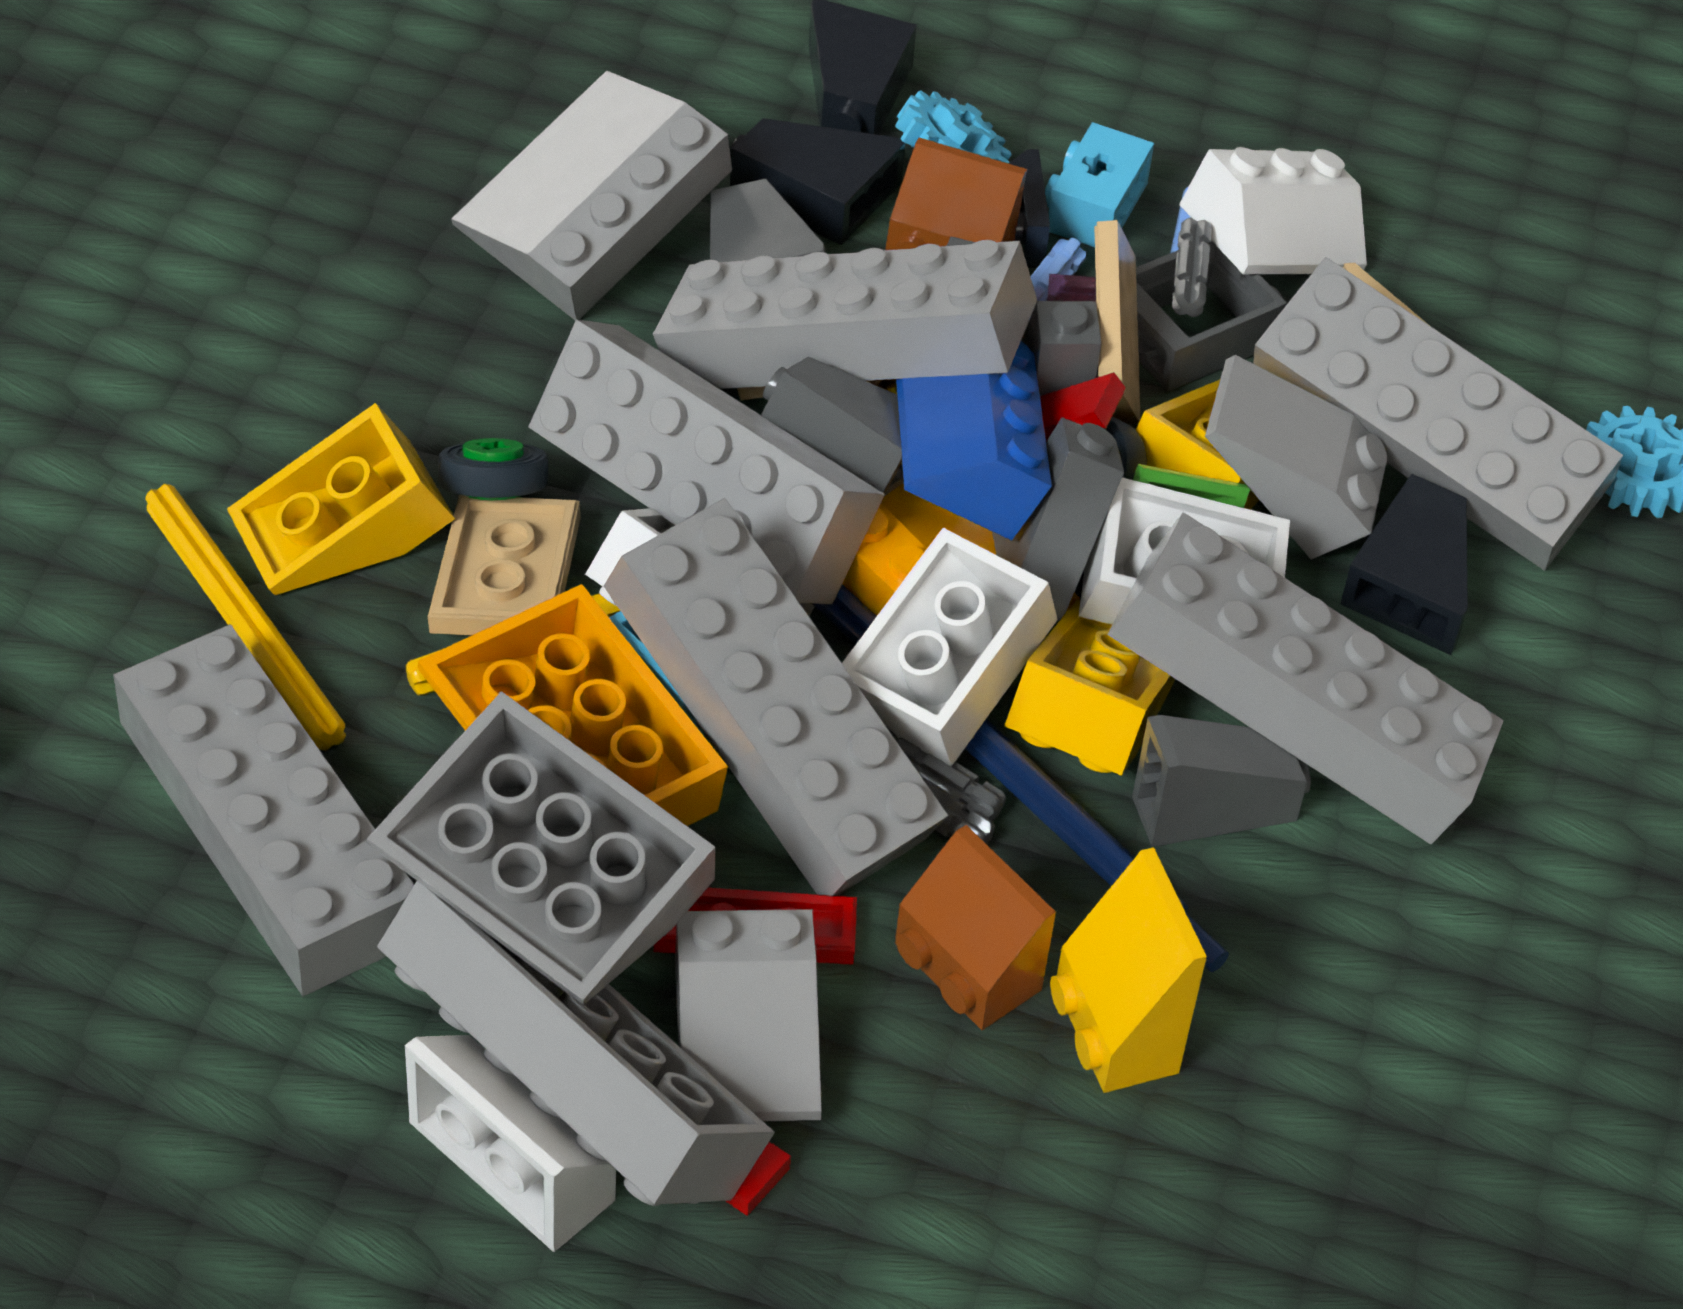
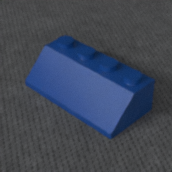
M1020 341L1008 373L896 379L904 490L1009 540L1014 539L1052 487L1034 353L1022 341Z

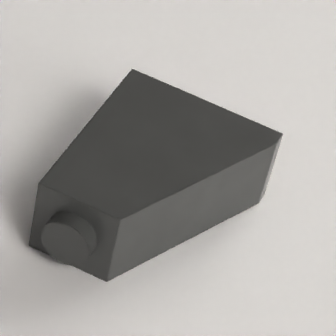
M767 179L711 190L710 260L729 262L750 260L758 256L785 258L805 256L813 252L826 253L823 242Z
M1036 302L1022 342L1034 353L1040 396L1096 378L1101 350L1096 302Z
M809 356L788 369L780 367L774 373L763 392V397L768 400V403L761 416L884 493V497L904 483L897 394Z
M1063 417L1046 442L1052 487L1013 540L992 532L997 556L1049 582L1057 620L1059 621L1067 611L1124 474L1116 439L1108 431L1092 423L1080 425Z
M1157 715L1147 719L1132 799L1151 847L1297 821L1303 796L1310 791L1311 780L1306 763L1250 727Z

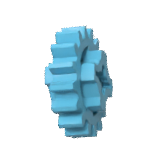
M922 90L918 91L915 96L911 95L897 115L898 121L895 127L904 132L900 139L913 148L920 137L1005 163H1009L1008 159L1012 155L1009 150L1002 147L1006 140L991 130L993 125L990 122L983 121L981 118L983 113L969 103H966L964 106L960 105L954 98H951L950 101L942 98L938 92L933 91L929 97Z
M1623 406L1619 418L1606 410L1602 412L1599 423L1589 422L1586 429L1588 432L1623 454L1616 477L1605 492L1611 496L1608 504L1609 508L1615 509L1621 503L1630 505L1631 515L1635 517L1639 516L1642 508H1650L1656 518L1663 517L1667 505L1678 513L1683 511V429L1679 430L1674 427L1677 416L1671 414L1664 420L1655 417V411L1652 407H1647L1643 416L1635 415L1630 406Z

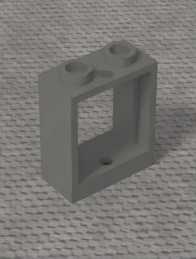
M1212 240L1208 244L1210 255L1208 279L1205 286L1223 302L1236 318L1190 338L1161 309V307L1173 301L1176 257L1179 250L1136 267L1139 362L1167 392L1223 369L1225 360L1234 355L1243 359L1254 355L1255 344L1287 305L1280 292L1275 287L1270 286L1259 274H1242Z

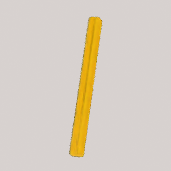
M163 484L159 489H151L145 496V500L148 503V513L226 623L232 625L315 745L322 751L328 750L333 745H340L346 737L344 721L180 493L170 484Z

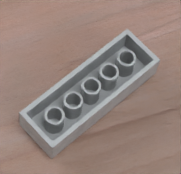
M981 240L973 244L954 246L925 244L912 249L884 251L879 248H869L856 253L842 254L813 252L800 257L772 258L770 256H758L750 260L729 262L704 260L696 264H689L653 336L660 352L719 389L766 386L780 367L788 369L808 356L864 381L1008 373L1037 302V297L1020 241L995 242L992 240Z
M1326 256L1255 344L1253 364L1353 414L1369 433L1375 434L1381 440L1388 455V465L1407 478L1414 474L1467 498V518L1544 571L1613 483L1623 454Z
M576 319L529 424L530 429L647 507L654 508L662 514V517L674 525L726 498L799 603L833 604L885 495L619 325Z
M726 498L620 557L605 582L604 588L817 895H840L925 841L948 817L946 811Z
M1184 512L1147 558L1107 634L1429 844H1432L1472 803L1504 721L1480 703L1473 701L1433 675L1428 669L1419 666L1379 640L1374 634L1359 627L1327 606L1320 599L1310 595L1273 571L1265 563L1253 558L1218 535L1214 530L1204 526Z
M229 624L113 674L121 725L302 997L387 957L377 948V945L414 884L404 870L368 844L367 838L375 828L232 625Z
M418 881L414 884L377 945V948L397 965L394 970L395 974L404 983L412 988L426 992L441 1006L439 1014L448 1024L460 1031L470 1033L486 1048L484 1056L493 1066L505 1073L515 1075L531 1090L530 1099L538 1108L565 1121L578 1133L576 1141L579 1146L593 1157L609 1162L626 1178L624 1180L625 1188L634 1197L646 1204L659 1206L660 1204H698L699 1202L732 1200L775 1133L611 985L605 986L585 1005H582Z

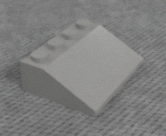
M606 71L452 217V224L575 321L576 319L580 320L732 171L728 134L686 102Z
M502 691L367 838L370 846L582 1005H585L672 930L715 880V846Z

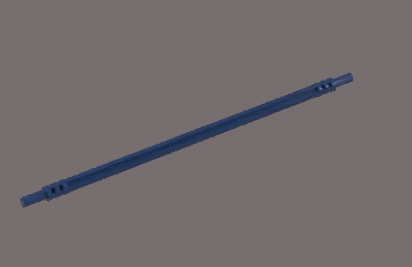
M843 584L833 604L811 603L855 645L877 617ZM985 719L965 749L1112 886L1135 857L989 720ZM1179 898L1207 956L1205 967L1210 972L1218 970L1226 962L1229 953L1187 914L1188 905Z

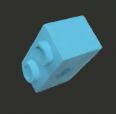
M1092 122L1081 142L1076 140L1071 142L1064 159L1061 175L1052 174L1046 185L1045 194L1047 207H1049L1050 232L1068 239L1076 238L1081 243L1095 248L1094 226L1097 225L1098 221L1118 220L1122 228L1148 184L1154 143Z

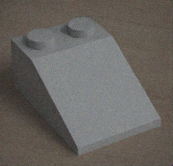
M1237 355L1226 359L1205 434L1208 441L1273 516L1290 520V536L1310 559L1370 535L1388 457L1381 440L1375 434L1369 433L1353 414Z
M812 909L687 911L676 924L675 979L678 1046L762 1121L821 1120L817 968Z

